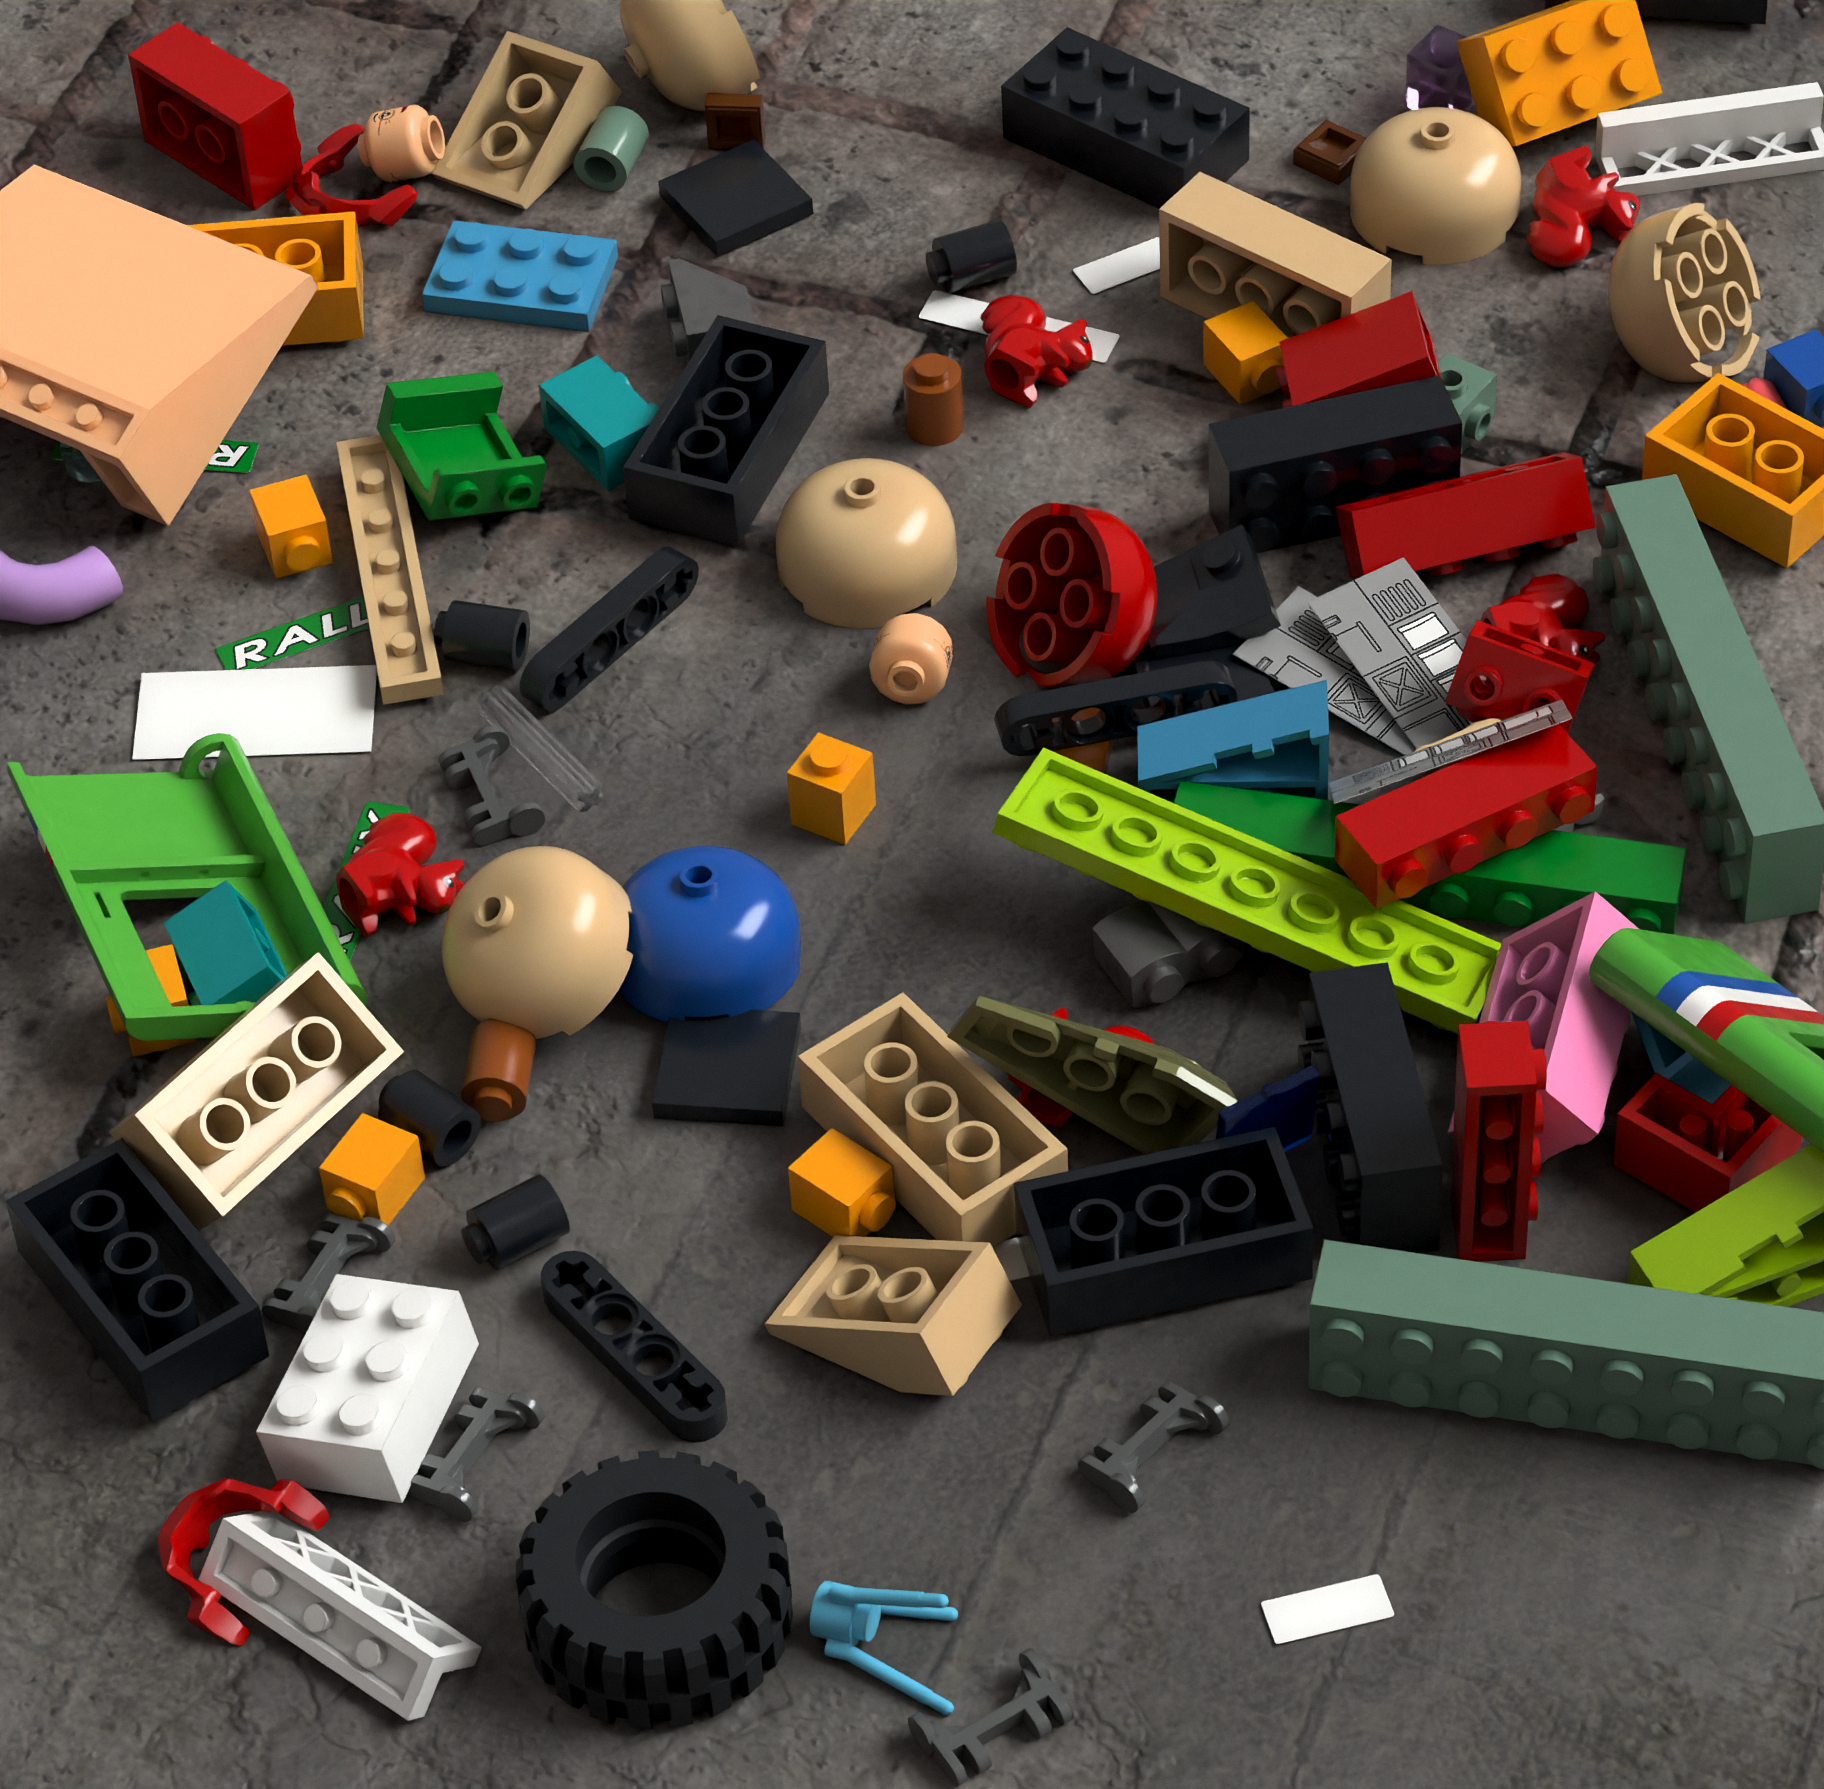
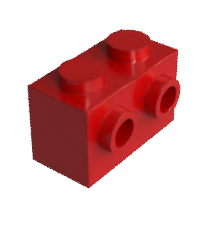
M1478 620L1468 635L1444 703L1458 707L1457 714L1474 723L1490 718L1503 721L1562 699L1573 719L1559 723V725L1569 735L1595 663Z

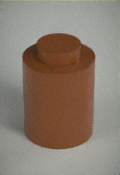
M928 353L914 358L903 370L907 434L917 443L927 446L948 444L956 440L964 429L961 368L952 358L937 353Z
M496 1019L482 1021L473 1029L461 1099L478 1111L481 1119L499 1122L514 1118L525 1109L536 1049L535 1035L522 1027Z

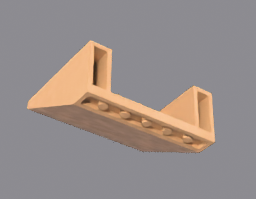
M33 165L0 190V417L80 450L122 507L169 526L318 289V285L310 274Z

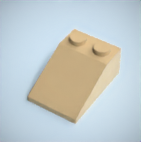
M507 31L447 143L443 158L438 160L432 175L444 182L527 210L574 163L575 156L597 115L602 109L615 106L622 91L597 60Z
M835 1235L765 1322V1326L768 1332L777 1338L896 1391L954 1396L957 1390L966 1383L969 1374L991 1345L1000 1338L1004 1328L1022 1304L990 1243Z

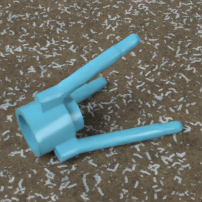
M824 1581L819 1586L812 1603L809 1626L810 1633L813 1636L827 1639L824 1650L825 1656L848 1661L943 1715H950L953 1712L954 1706L950 1701L855 1647L860 1640L870 1642L874 1638L881 1614L927 1620H956L958 1618V1611L953 1607H946L949 1602L946 1595L919 1591L858 1588L831 1581Z

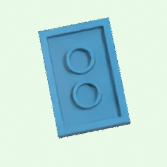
M453 220L422 293L424 312L589 332L618 259L617 240Z

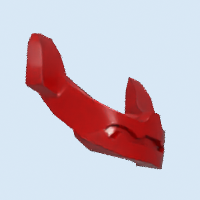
M352 124L334 132L318 146L319 155L311 158L299 169L290 181L285 191V196L303 216L355 212L357 226L380 223L393 227L414 204L418 193L412 186L407 184L390 191L379 199L345 200L333 198L320 190L319 176L340 170L344 166L343 159L358 143L359 135L365 131L362 125Z
M221 1479L183 1498L160 1530L158 1544L162 1568L187 1591L192 1599V1604L186 1615L187 1620L221 1641L242 1646L248 1638L250 1630L218 1603L221 1595L217 1590L194 1578L190 1567L191 1552L194 1549H205L210 1541L208 1529L211 1523L225 1514L244 1510L278 1514L316 1532L320 1530L329 1519L328 1511L309 1491L293 1480L280 1479L271 1489L267 1490L233 1479Z

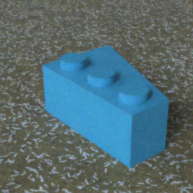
M1327 680L1137 726L1138 788L1172 803L1175 801L1179 781L1328 800L1329 718Z

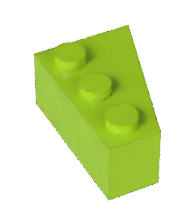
M1813 1144L1807 1146L1630 1251L1627 1284L1789 1307L1823 1294L1824 1153Z

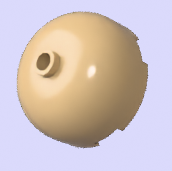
M722 0L619 1L620 20L629 44L628 47L623 49L628 63L639 78L646 75L656 89L671 102L686 109L705 111L707 93L748 94L758 88L755 81L760 79V75L751 48L732 10L727 12Z
M1427 107L1401 113L1378 126L1361 145L1355 157L1350 181V215L1353 225L1360 236L1380 252L1387 254L1389 249L1393 248L1405 253L1422 255V264L1449 265L1479 258L1502 245L1506 239V232L1514 224L1516 218L1520 217L1522 182L1519 162L1513 148L1504 135L1489 122L1474 114L1445 107Z
M1693 203L1649 216L1634 226L1623 238L1615 252L1610 267L1608 299L1616 332L1630 356L1650 374L1675 383L1709 381L1717 373L1728 377L1743 371L1747 367L1759 341V336L1756 334H1747L1752 323L1751 303L1761 301L1750 255L1740 235L1727 218L1715 220L1709 213L1704 211L1703 203ZM1735 328L1739 344L1734 355L1726 362L1717 366H1708L1701 363L1700 355L1720 350L1724 344L1725 330Z
M859 458L841 461L824 467L806 478L792 492L779 516L776 528V556L781 587H786L796 599L803 603L804 613L822 622L846 628H880L888 620L896 617V615L913 610L926 602L933 607L951 587L957 570L956 531L950 508L943 495L927 478L917 471L893 461Z
M550 846L525 847L493 859L479 869L462 887L445 921L442 934V963L452 993L461 1006L480 1022L488 1019L504 1021L530 1031L535 1035L536 1039L545 1038L561 1031L569 1036L594 1020L605 1009L618 992L629 970L633 954L626 950L629 938V914L632 913L628 895L616 880L592 862L566 849Z

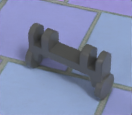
M497 725L480 729L473 736L472 740L445 750L438 758L440 767L445 772V778L452 789H463L472 784H475L483 802L469 807L464 813V820L471 830L475 844L479 846L490 845L514 834L517 836L531 835L537 832L545 823V814L539 804L534 802L509 804L497 799L488 781L487 773L491 762L503 754L510 744L506 730Z
M326 1214L320 1223L322 1231L316 1230L307 1242L308 1249L317 1258L300 1282L286 1278L279 1282L273 1292L276 1299L269 1298L262 1307L265 1317L274 1323L298 1329L305 1335L320 1307L321 1297L347 1259L357 1252L368 1253L373 1250L386 1252L395 1242V1235L384 1222L373 1217H364L358 1221L335 1214Z
M1166 1381L1158 1389L1160 1398L1150 1396L1140 1405V1411L1148 1422L1123 1445L1110 1438H1104L1094 1447V1453L1097 1458L1092 1455H1085L1078 1462L1080 1472L1087 1480L1107 1491L1122 1509L1131 1513L1136 1512L1145 1502L1143 1493L1136 1482L1137 1470L1147 1459L1180 1430L1192 1428L1220 1434L1229 1426V1417L1226 1411L1214 1398L1204 1394L1197 1397L1177 1384Z
M476 1387L469 1396L472 1406L468 1404L462 1405L454 1416L455 1422L464 1430V1433L445 1459L432 1454H427L424 1457L418 1470L422 1476L416 1474L413 1476L408 1493L423 1502L441 1507L448 1515L459 1521H470L476 1514L478 1507L474 1499L465 1490L464 1478L498 1432L506 1428L519 1429L523 1426L535 1429L541 1424L545 1418V1413L542 1407L531 1397L518 1392L507 1396L482 1387Z
M1029 1648L1019 1654L1021 1682L1013 1700L969 1726H943L935 1720L929 1722L920 1712L908 1718L910 1732L919 1748L926 1755L934 1757L949 1780L956 1787L968 1780L966 1771L959 1761L960 1758L964 1757L976 1774H980L992 1767L990 1756L984 1748V1744L1022 1722L1036 1739L1051 1733V1723L1043 1711L1046 1708L1060 1725H1064L1073 1719L1068 1703L1052 1683L1050 1673L1044 1661L1035 1650Z

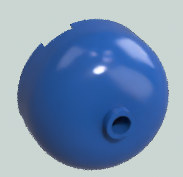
M720 846L681 848L652 859L634 872L622 886L628 895L632 913L629 914V938L626 950L633 954V958L627 975L618 991L629 1004L644 1014L668 1022L669 1017L685 1020V1016L711 1017L728 1014L729 1017L749 1010H766L781 999L795 982L800 971L799 959L801 955V932L798 910L786 884L770 867L757 858L738 850Z

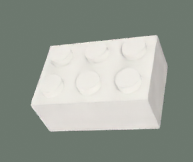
M335 1275L256 1431L277 1481L280 1479L293 1480L303 1488L403 1503L411 1487V1480L417 1474L421 1466L420 1464L479 1345L459 1291L348 1275Z

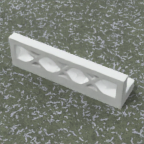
M1818 82L1598 113L1595 158L1602 175L1613 172L1619 175L1618 168L1632 166L1647 171L1644 175L1620 178L1619 175V181L1612 187L1615 191L1631 192L1636 196L1824 170V133L1821 129L1824 95ZM1809 142L1812 151L1794 153L1783 147L1787 144ZM1746 151L1757 157L1751 160L1739 161L1728 155L1731 152ZM1689 158L1702 163L1700 167L1688 169L1673 164L1676 160Z
M260 1511L223 1518L198 1579L204 1584L210 1585L220 1595L407 1721L425 1716L442 1673L475 1666L482 1649L481 1646L289 1519L274 1513Z

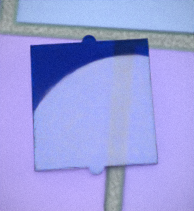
M1311 1065L1273 1085L1270 1083L1266 1084L1259 1092L1219 1111L1216 1139L1270 1127L1276 1128L1284 1151L1311 1139L1320 1074Z

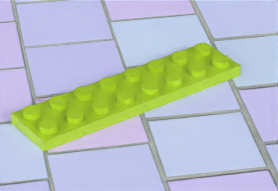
M1043 748L997 813L992 833L1014 842L1020 848L1035 851L1072 867L1080 874L1100 879L1132 893L1140 900L1153 902L1190 918L1198 925L1218 930L1250 944L1261 952L1271 953L1311 972L1388 962L1400 1009L1429 1021L1439 1029L1458 1034V1024H1476L1481 1017L1501 943L1399 899L1376 909L1350 878L1065 756Z

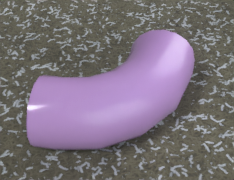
M88 546L77 554L59 562L41 565L17 562L0 550V619L32 625L73 621L108 606L123 595V586L115 567L108 557L95 546Z

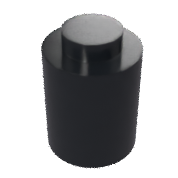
M999 219L934 238L932 241V251L926 253V265L932 282L936 286L942 284L948 293H954L1014 275L1017 271L1016 253L1011 236L1005 224Z
M454 600L447 611L441 610L439 612L434 628V642L437 647H442L445 660L510 670H519L524 663L530 637V618L526 610Z
M411 1070L393 1077L383 1087L379 1096L378 1119L417 1135L421 1153L440 1166H449L460 1160L469 1151L478 1136L481 1126V1117L478 1111L418 1070Z
M537 1174L467 1210L466 1219L468 1225L461 1229L464 1243L474 1260L479 1264L487 1261L494 1269L499 1270L568 1234L570 1225L564 1206L556 1191L544 1176Z

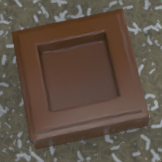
M707 93L705 116L708 149H733L753 139L764 149L766 135L762 95Z
M1325 120L1293 149V164L1340 185L1351 175L1355 157L1367 138Z

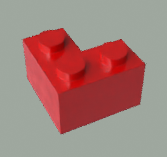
M1656 1073L1617 1114L1613 1165L1694 1212H1698L1794 1155L1801 1147L1802 1136L1732 1085L1711 1104Z

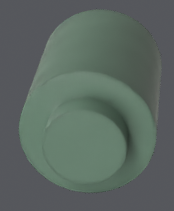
M609 106L602 109L575 156L574 168L578 177L585 184L599 191L613 192L622 188L648 140L649 131L645 121L634 111L622 106Z

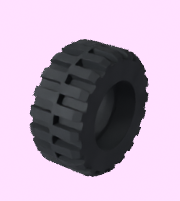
M658 1450L638 1451L639 1459L620 1462L619 1456L600 1461L598 1463V1471L588 1476L581 1470L562 1483L563 1494L560 1497L552 1493L542 1502L535 1511L536 1522H531L525 1528L519 1543L521 1557L516 1561V1585L527 1649L533 1654L534 1666L543 1681L556 1686L558 1697L571 1707L580 1709L585 1703L588 1704L590 1717L610 1724H614L616 1718L619 1717L628 1719L630 1728L653 1729V1722L672 1721V1728L693 1724L694 1715L708 1711L710 1717H713L731 1708V1697L737 1693L744 1698L749 1696L764 1682L763 1669L770 1671L777 1665L785 1650L784 1638L791 1633L793 1619L787 1543L784 1542L783 1526L776 1511L766 1506L765 1495L749 1481L743 1480L738 1484L736 1471L713 1461L710 1467L701 1465L700 1456L677 1451L675 1458H660ZM652 1563H675L690 1566L707 1574L716 1581L695 1602L677 1611L661 1615L638 1616L613 1610L595 1599L599 1591L616 1576L632 1568Z

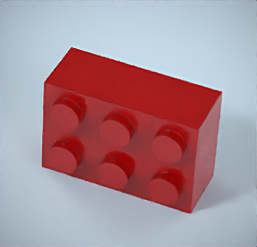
M179 22L128 54L145 142L254 211L287 189L292 178L302 167L300 155L301 143L297 136L293 112L295 106L294 99L285 85L279 81L271 80L252 68L245 60L232 56L213 44L206 36L198 35Z

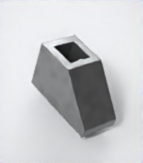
M680 258L668 260L670 284L661 285V296L666 319L676 318L677 322L670 323L675 357L686 356L688 364L717 315L756 324L746 286Z

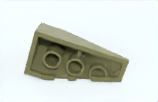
M978 996L951 1026L947 1035L949 1039L1143 1154L1201 1143L1234 1109L1237 1101L1225 1081L1203 1069L1197 1062L1181 1056L1170 1048L983 996Z

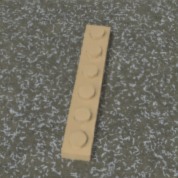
M380 435L336 442L383 705L444 695L403 475Z

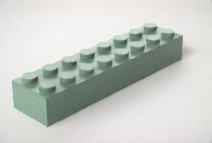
M1677 474L1606 486L1604 512L1597 513L1596 531L1601 546V556L1594 557L1593 559L1595 584L1599 593L1607 592L1610 598V615L1615 633L1617 635L1624 634L1627 639L1628 661L1633 676L1635 678L1642 677L1646 685L1645 699L1649 716L1652 721H1661L1664 729L1663 742L1667 759L1671 765L1678 764L1680 767L1685 803L1689 809L1697 808L1700 815V833L1704 849L1707 854H1716L1720 864L1719 879L1723 895L1726 900H1735L1744 924L1818 911L1824 869V810Z
M1324 1240L1310 1301L1308 1389L1324 1391L1339 1397L1357 1396L1396 1402L1406 1407L1423 1406L1457 1411L1478 1418L1496 1417L1530 1422L1545 1428L1563 1427L1603 1433L1617 1439L1636 1438L1669 1443L1684 1449L1702 1448L1742 1454L1757 1460L1775 1459L1809 1464L1824 1469V1312Z

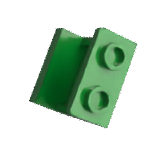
M494 371L386 383L376 428L428 521L537 508L547 464L542 456L522 457L498 417L497 410L503 385Z

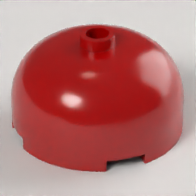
M1046 503L1027 511L1011 526L995 554L996 557L1003 559L997 580L996 597H986V612L990 636L1003 664L1015 677H1020L1028 672L1039 686L1050 688L1100 681L1119 675L1136 659L1146 644L1154 624L1158 594L1155 570L1151 557L1139 536L1124 521L1113 514L1101 509L1073 504ZM1026 621L1027 623L1023 631V647L1027 656L1033 661L1068 665L1067 667L1049 674L1033 667L1024 659L1019 649V636Z

